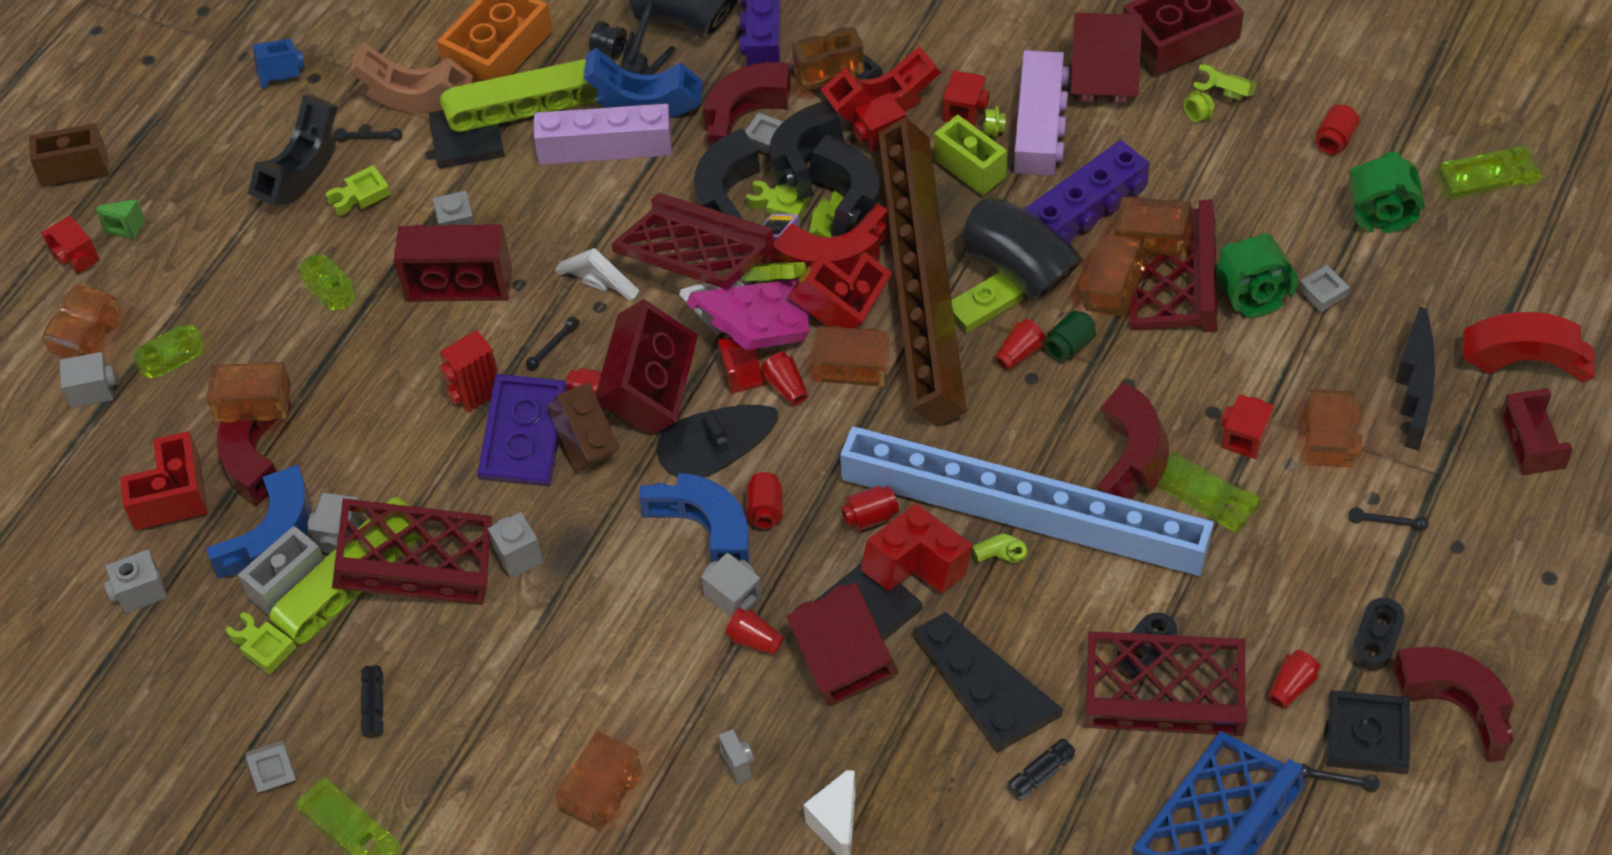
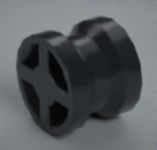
M598 21L590 34V51L597 48L601 52H605L610 58H619L627 42L626 29L619 26L612 28L607 22Z

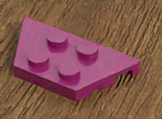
M798 279L730 287L728 290L715 289L692 292L686 302L692 310L700 306L714 318L711 324L722 332L729 334L735 342L746 350L805 341L809 333L808 312L788 297Z

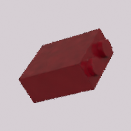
M1074 13L1071 94H1077V101H1097V95H1111V102H1131V96H1138L1142 14Z
M856 582L850 585H840L831 590L828 596L815 602H805L799 605L793 613L786 616L816 684L829 707L899 673Z

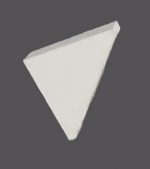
M595 248L561 261L554 270L559 276L570 273L583 278V284L602 291H607L608 288L617 290L628 301L633 300L639 292V289Z

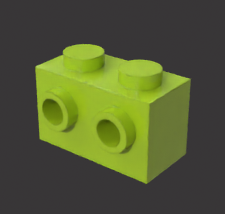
M959 115L955 116L934 133V160L982 196L1007 177V150Z

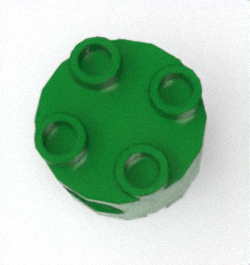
M1387 152L1381 158L1355 166L1349 171V190L1354 218L1358 226L1364 230L1374 232V227L1382 228V233H1394L1412 226L1421 218L1420 211L1422 209L1424 211L1425 202L1419 172L1413 163L1402 159L1400 153Z
M1263 233L1238 243L1230 242L1220 250L1221 259L1218 261L1215 272L1218 283L1234 310L1237 312L1242 311L1244 316L1251 318L1260 317L1275 312L1284 305L1282 299L1287 294L1291 299L1296 292L1299 282L1297 272L1271 234Z

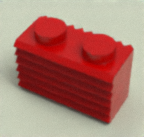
M475 330L439 351L441 361L443 362L439 366V370L445 381L449 384L445 387L446 394L454 405L460 403L466 412L471 413L473 409H478L479 405H484L485 401L490 402L495 375L499 374L492 347Z

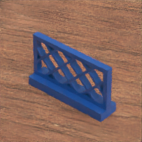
M1220 731L1133 847L1134 854L1211 855V853H1216L1215 855H1256L1304 789L1303 766L1291 759H1288L1284 764ZM1223 747H1226L1239 755L1240 762L1218 766L1216 757ZM1264 767L1274 772L1269 781L1252 784L1248 770ZM1238 772L1244 773L1246 786L1224 790L1221 776ZM1216 778L1219 791L1196 795L1194 786L1199 780ZM1250 795L1252 805L1248 810L1230 814L1227 799ZM1222 801L1225 815L1202 819L1199 805ZM1194 806L1196 821L1174 825L1172 815L1177 809ZM1228 825L1230 835L1226 840L1208 844L1205 829ZM1200 830L1203 845L1180 849L1177 839L1178 834ZM1172 836L1175 850L1157 853L1148 847L1154 839Z

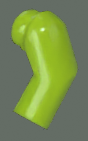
M1003 533L974 544L971 553L976 563L992 557H997L1011 563H1019L1027 556L1028 549L1021 540Z

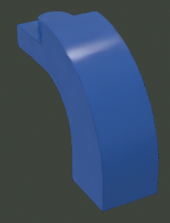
M597 48L586 54L584 79L598 89L597 102L606 108L668 104L670 117H675L701 105L703 80L681 62L658 74L640 75L621 68Z
M298 465L263 477L270 503L265 518L256 528L244 535L206 548L218 579L239 574L293 526L307 536L308 519L312 513V505Z
M678 473L677 485H667L664 483L640 485L639 500L643 518H685L698 522L710 533L709 550L711 563L719 561L728 552L738 561L742 559L750 564V542L745 514L735 497L724 487L707 478Z

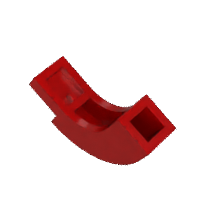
M919 46L895 68L883 76L863 80L854 76L845 67L820 90L843 118L855 123L854 108L887 93L891 94L904 112L908 111L922 100L918 93L942 72Z
M876 204L854 229L836 237L815 236L791 223L774 241L775 258L772 260V263L805 262L807 269L822 255L845 272L864 252L878 262L880 260L879 244H882L887 239L890 232L888 209Z
M1515 312L1481 320L1463 330V359L1487 374L1514 362L1538 360L1558 366L1583 383L1595 377L1594 348L1589 343L1581 340V326L1566 318L1539 312Z

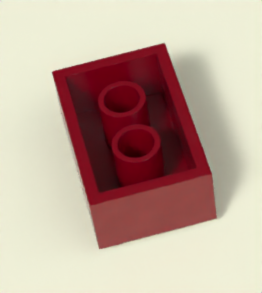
M1135 0L1123 7V14H1142L1140 56L1155 75L1235 42L1241 37L1244 11L1234 0Z
M449 224L398 226L394 262L406 302L509 301L512 264L503 225Z
M645 299L618 313L596 392L599 404L649 436L676 423L698 335Z

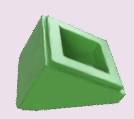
M138 200L105 204L96 208L105 233L135 239L145 222Z

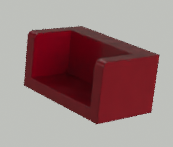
M1548 388L1507 394L1500 414L1522 475L1566 469L1573 450L1569 442L1561 444L1558 442L1546 411L1551 398Z

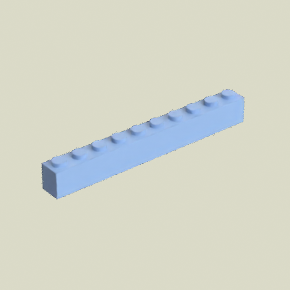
M852 426L840 454L842 480L871 488L877 485L881 487L889 485L894 494L1196 576H1201L1210 547L1213 521Z

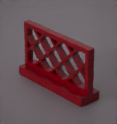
M658 193L651 199L652 210L612 243V251L614 253L728 290L758 262L769 264L775 258L773 228L662 193ZM670 237V240L651 243L652 239ZM646 241V244L630 245V243ZM698 246L699 248L683 252L679 251V249ZM674 250V253L671 254H657L658 252ZM732 254H737V255H740V256H738V257H733ZM727 255L726 259L708 261V258ZM700 259L703 260L702 263H696V264H687V263H684V262L694 261V260H700ZM731 269L725 276L714 273V271Z
M1213 199L1198 200L1199 208L1130 214L1131 331L1203 325L1204 333L1218 332L1217 277L1215 273L1217 268L1216 220ZM1193 221V226L1183 235L1172 228L1178 222ZM1154 224L1158 229L1149 237H1146L1138 231V225ZM1165 233L1176 240L1166 249L1155 243ZM1184 245L1193 251V254L1182 262L1173 254ZM1150 248L1158 256L1147 265L1138 257ZM1167 260L1177 268L1164 277L1156 269ZM1183 273L1194 279L1184 290L1173 283ZM1147 276H1151L1159 282L1149 292L1138 286ZM1167 288L1177 296L1165 305L1155 297ZM1183 301H1186L1194 307V314L1179 315L1173 310ZM1147 304H1151L1159 310L1153 317L1138 318V312Z
M343 498L332 588L483 605L488 583L490 550L488 528L492 527V516ZM349 511L365 513L372 521L358 530L348 520ZM393 516L402 517L409 526L395 534L385 521ZM429 521H437L447 530L433 538L422 526ZM467 525L483 527V535L471 543L460 530ZM378 527L389 539L374 548L364 535ZM346 530L351 534V535L348 536L347 538H346ZM415 531L427 544L412 552L402 539ZM453 535L464 548L450 557L439 544ZM355 541H358L368 552L360 559L343 557L344 549ZM395 545L406 558L399 563L387 562L381 554ZM480 546H481V553L477 550V548L480 547ZM433 550L444 562L437 567H427L419 558ZM470 554L480 564L479 572L464 571L457 562Z
M1088 631L1085 728L1218 735L1222 731L1230 736L1244 735L1247 724L1246 639ZM1096 643L1113 644L1121 654L1110 664L1106 665L1096 655ZM1141 645L1152 646L1161 655L1147 668L1132 654ZM1180 647L1191 648L1200 657L1187 669L1172 656ZM1220 649L1237 650V662L1227 671L1223 670L1211 658ZM1126 658L1141 672L1127 685L1112 671ZM1165 660L1180 674L1167 687L1151 673ZM1204 663L1220 676L1206 689L1191 675ZM1095 665L1101 670L1096 676ZM1236 671L1237 682L1231 677ZM1105 676L1120 689L1112 698L1094 697L1095 685ZM1145 678L1160 691L1152 700H1141L1132 691ZM1186 680L1200 695L1192 702H1181L1171 691ZM1223 682H1226L1236 692V705L1220 704L1211 693ZM1126 695L1129 699H1121V698H1123V697ZM1164 697H1166L1169 701H1161V700H1162Z

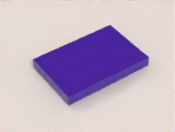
M503 374L495 375L477 473L479 479L551 487L559 434L546 407L557 394L567 391V381Z

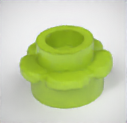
M1195 90L1190 93V97L1184 100L1183 107L1187 117L1192 122L1198 123L1202 120L1206 122L1213 116L1214 102L1208 94Z
M995 106L994 109H985L983 116V133L987 136H993L995 140L998 137V133L1004 134L1006 115L999 112L998 106Z

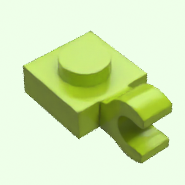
M1206 64L1200 65L1199 69L1208 72L1209 81L1205 84L1197 81L1193 85L1199 90H1209L1217 86L1224 89L1223 95L1242 100L1244 95H1254L1258 82L1227 72H1221L1215 67Z
M834 191L830 201L825 198L820 200L818 207L813 211L808 233L819 237H833L831 232L835 209L844 198L841 194Z

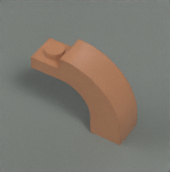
M365 42L356 47L349 73L369 86L367 96L396 110L415 113L443 110L439 101L443 92L453 87L471 84L473 78L472 74L450 58H446L436 66L428 69H408L393 63Z

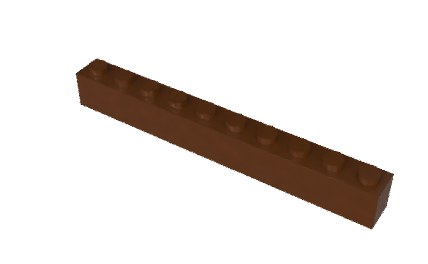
M905 117L878 132L912 409L938 427L967 413L930 140L929 136Z

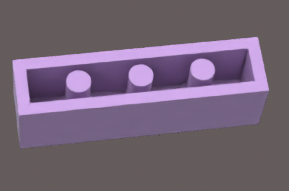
M1024 50L1014 174L1055 176L1056 162L1063 163L1064 142L1057 141L1058 137H1065L1066 117L1059 115L1060 111L1066 112L1068 91H1061L1062 86L1068 87L1070 68L1069 66H1063V52Z
M668 104L534 113V141L539 165L671 156L672 130Z

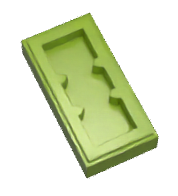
M999 272L952 299L954 320L965 333H968L1023 301V292Z

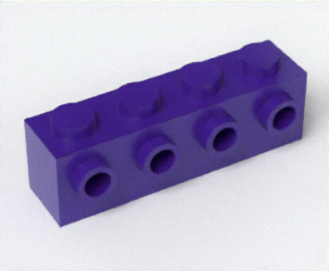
M741 0V7L746 8V12H740L741 31H746V35L740 36V55H746L747 66L766 62H781V0Z
M1119 140L1024 209L1043 220L1070 244L1080 233L1092 229L1098 220L1109 212L1117 211L1124 201L1134 194H1140L1146 188L1149 181L1150 162L1125 142Z

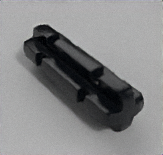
M378 665L364 666L361 670V682H363L361 686V714H363L361 718V731L366 738L380 737L383 734L382 668Z
M1059 739L1051 746V751L1046 750L1023 769V774L1018 773L1008 781V790L1016 799L1024 800L1033 792L1031 790L1033 787L1038 788L1060 770V765L1065 766L1075 757V749L1066 739Z

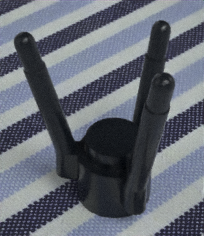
M648 2L636 36L633 31L629 33L620 66L635 74L653 75L675 51V47L670 46L650 68L647 57L638 52L653 8L652 2Z

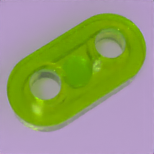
M321 254L312 255L301 263L299 272L304 285L326 308L342 310L353 303L356 293L351 279L328 256Z
M181 325L141 345L135 352L134 361L143 376L156 378L196 358L202 352L204 342L196 327Z

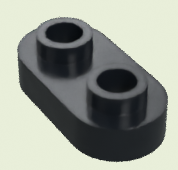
M1377 598L1367 605L1352 648L1353 658L1359 666L1368 670H1379L1389 664L1405 617L1404 610L1399 603L1389 598ZM1383 619L1386 620L1389 624L1384 625L1378 623L1377 620ZM1372 650L1378 655L1372 656L1367 654L1366 651Z
M1151 613L1146 615L1131 633L1177 635L1178 629L1175 621L1170 616L1164 613ZM1160 627L1163 628L1164 631L1156 632L1152 628ZM1141 645L1133 652L1142 656L1138 660L1146 668L1161 656L1152 646ZM1119 650L1117 651V657L1121 654ZM1127 658L1117 666L1119 673L1129 680H1133L1141 673Z

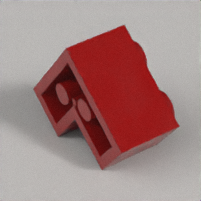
M866 252L860 255L845 272L820 255L802 273L788 297L844 339L863 322L892 272Z
M189 431L153 439L156 469L120 477L123 507L134 530L208 514L200 455Z
M915 503L867 539L861 571L888 591L914 573L942 594L966 575L973 544Z

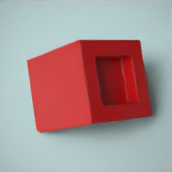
M732 337L718 340L720 360L731 394L765 385L763 372L758 361L757 348L746 350L735 342Z

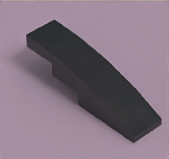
M1419 307L1396 378V383L1408 386L1400 414L1413 418L1405 447L1417 451L1420 450L1432 404L1435 377L1433 335L1427 309Z

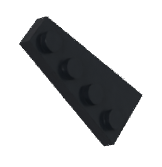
M947 612L914 629L915 640L996 753L1063 716V708Z

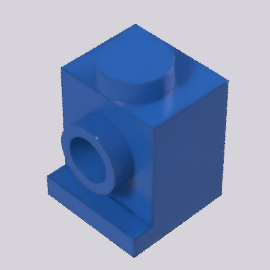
M291 39L252 44L256 74L261 88L268 87L267 81L270 80L282 82L289 80L291 77L300 76L299 69H304L301 49H295Z

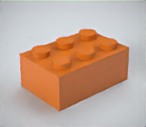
M476 0L437 40L441 62L446 58H450L473 75V83L512 75L553 31L548 4L541 0Z

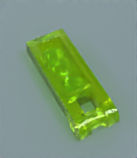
M1519 146L1440 163L1438 168V174L1450 198L1521 182L1525 185H1531L1542 177V172L1538 165L1531 161L1533 155L1527 146Z
M1174 451L1170 454L1163 477L1156 486L1234 532H1240L1247 523L1246 517L1249 514H1254L1261 505V500L1253 492L1238 489ZM1228 503H1230L1231 505L1235 506V508L1228 509L1226 508V506Z
M326 777L321 778L295 803L301 814L348 855H395L402 849L399 842ZM372 838L378 844L368 852L363 846Z

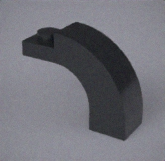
M311 94L303 95L296 126L289 143L277 157L268 161L255 162L248 194L273 206L288 204L302 196L321 175L333 152L337 136L331 134L338 106Z
M828 100L808 106L791 115L776 129L770 141V154L778 186L787 183L789 189H796L800 199L814 196L806 162L812 157V152L823 137L827 134L845 142L840 116Z
M743 128L722 137L710 146L701 157L694 177L697 205L741 219L742 216L727 196V193L738 182L760 172L758 149Z
M826 134L812 152L809 175L810 180L831 187L844 197L835 209L831 236L836 237L854 229L874 208L877 202L880 182L875 166L865 154L849 143Z

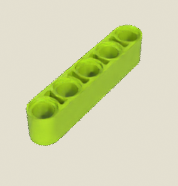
M578 60L453 87L443 92L439 101L450 128L461 132L534 116V113L554 112L591 104L597 101L598 89L584 79L586 60Z
M394 497L386 502L388 504L411 506L400 497ZM393 516L385 521L395 534L409 526L402 517ZM369 518L358 528V530L366 524H368L369 522H371L372 520ZM428 523L422 526L425 530ZM378 527L364 535L374 548L389 539ZM414 531L402 539V541L410 548L420 536ZM355 541L344 549L343 557L360 559L368 552L358 541ZM394 545L381 555L387 562L393 563L403 553ZM336 549L273 606L270 612L269 621L297 644L308 642L362 592L332 588Z

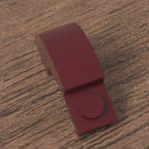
M766 62L753 64L735 70L722 78L708 94L703 107L708 143L714 144L722 137L732 133L735 123L749 112L759 109L788 110L791 91L790 63Z
M273 380L266 388L257 392L249 403L238 396L223 415L217 432V450L228 479L235 491L254 507H257L268 496L263 477L277 472L274 463L256 451L257 444L261 436L292 407L285 387L276 380Z
M1122 382L1100 409L1111 429L1128 437V444L1122 457L1096 487L1100 492L1132 500L1141 485L1153 492L1160 482L1169 459V440L1166 430L1148 398L1136 388Z
M1414 647L1398 650L1393 672L1401 697L1410 698V702L1440 699L1461 707L1475 723L1488 763L1504 760L1509 745L1513 743V731L1508 720L1514 702L1502 681L1484 664L1455 650L1440 647Z

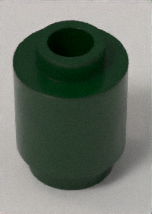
M1071 311L1047 333L1044 347L1048 354L1059 362L1074 358L1096 337L1094 320L1087 313Z

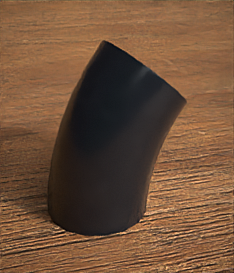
M629 0L639 23L647 3L652 2L653 8L647 25L666 24L677 26L694 33L703 40H707L725 23L738 0Z
M987 197L980 200L972 208L966 219L963 234L964 246L968 255L974 260L984 263L1003 274L1022 290L1032 302L1056 287L1084 261L1078 252L1043 220L1029 211L1000 198Z

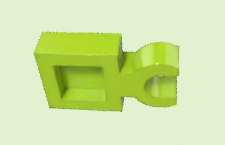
M374 165L344 179L346 187L333 188L326 193L328 203L330 205L334 204L337 216L348 213L355 204L364 209L391 195L389 185Z
M762 181L753 182V193L760 195L753 196L747 194L746 202L749 208L762 209L766 207L767 216L771 214H796L799 216V220H801L809 204L810 197L800 199L796 189H789L786 184L779 186L777 184L774 190L770 189Z
M805 262L755 264L741 277V281H755V284L775 282L776 279H793L802 275L806 270Z
M242 612L239 616L246 628L242 631H235L228 626L226 628L227 634L233 643L242 645L240 650L243 656L271 675L296 649L295 643L267 621L258 629L253 617Z

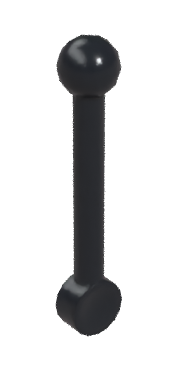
M341 128L334 132V135L337 136L336 141L339 143L345 142L347 139L391 138L393 141H399L403 137L402 131L398 128L388 132H347Z
M571 316L566 321L565 327L535 357H529L526 360V367L529 370H536L540 365V361L570 331L573 332L578 328L580 321Z
M1358 507L1352 508L1348 516L1349 520L1355 524L1367 520L1414 526L1419 531L1426 530L1429 525L1428 520L1423 516L1410 519L1364 513Z
M1300 764L1303 766L1304 779L1315 777L1363 786L1364 790L1370 793L1376 792L1380 785V780L1374 775L1359 778L1310 769L1307 764Z

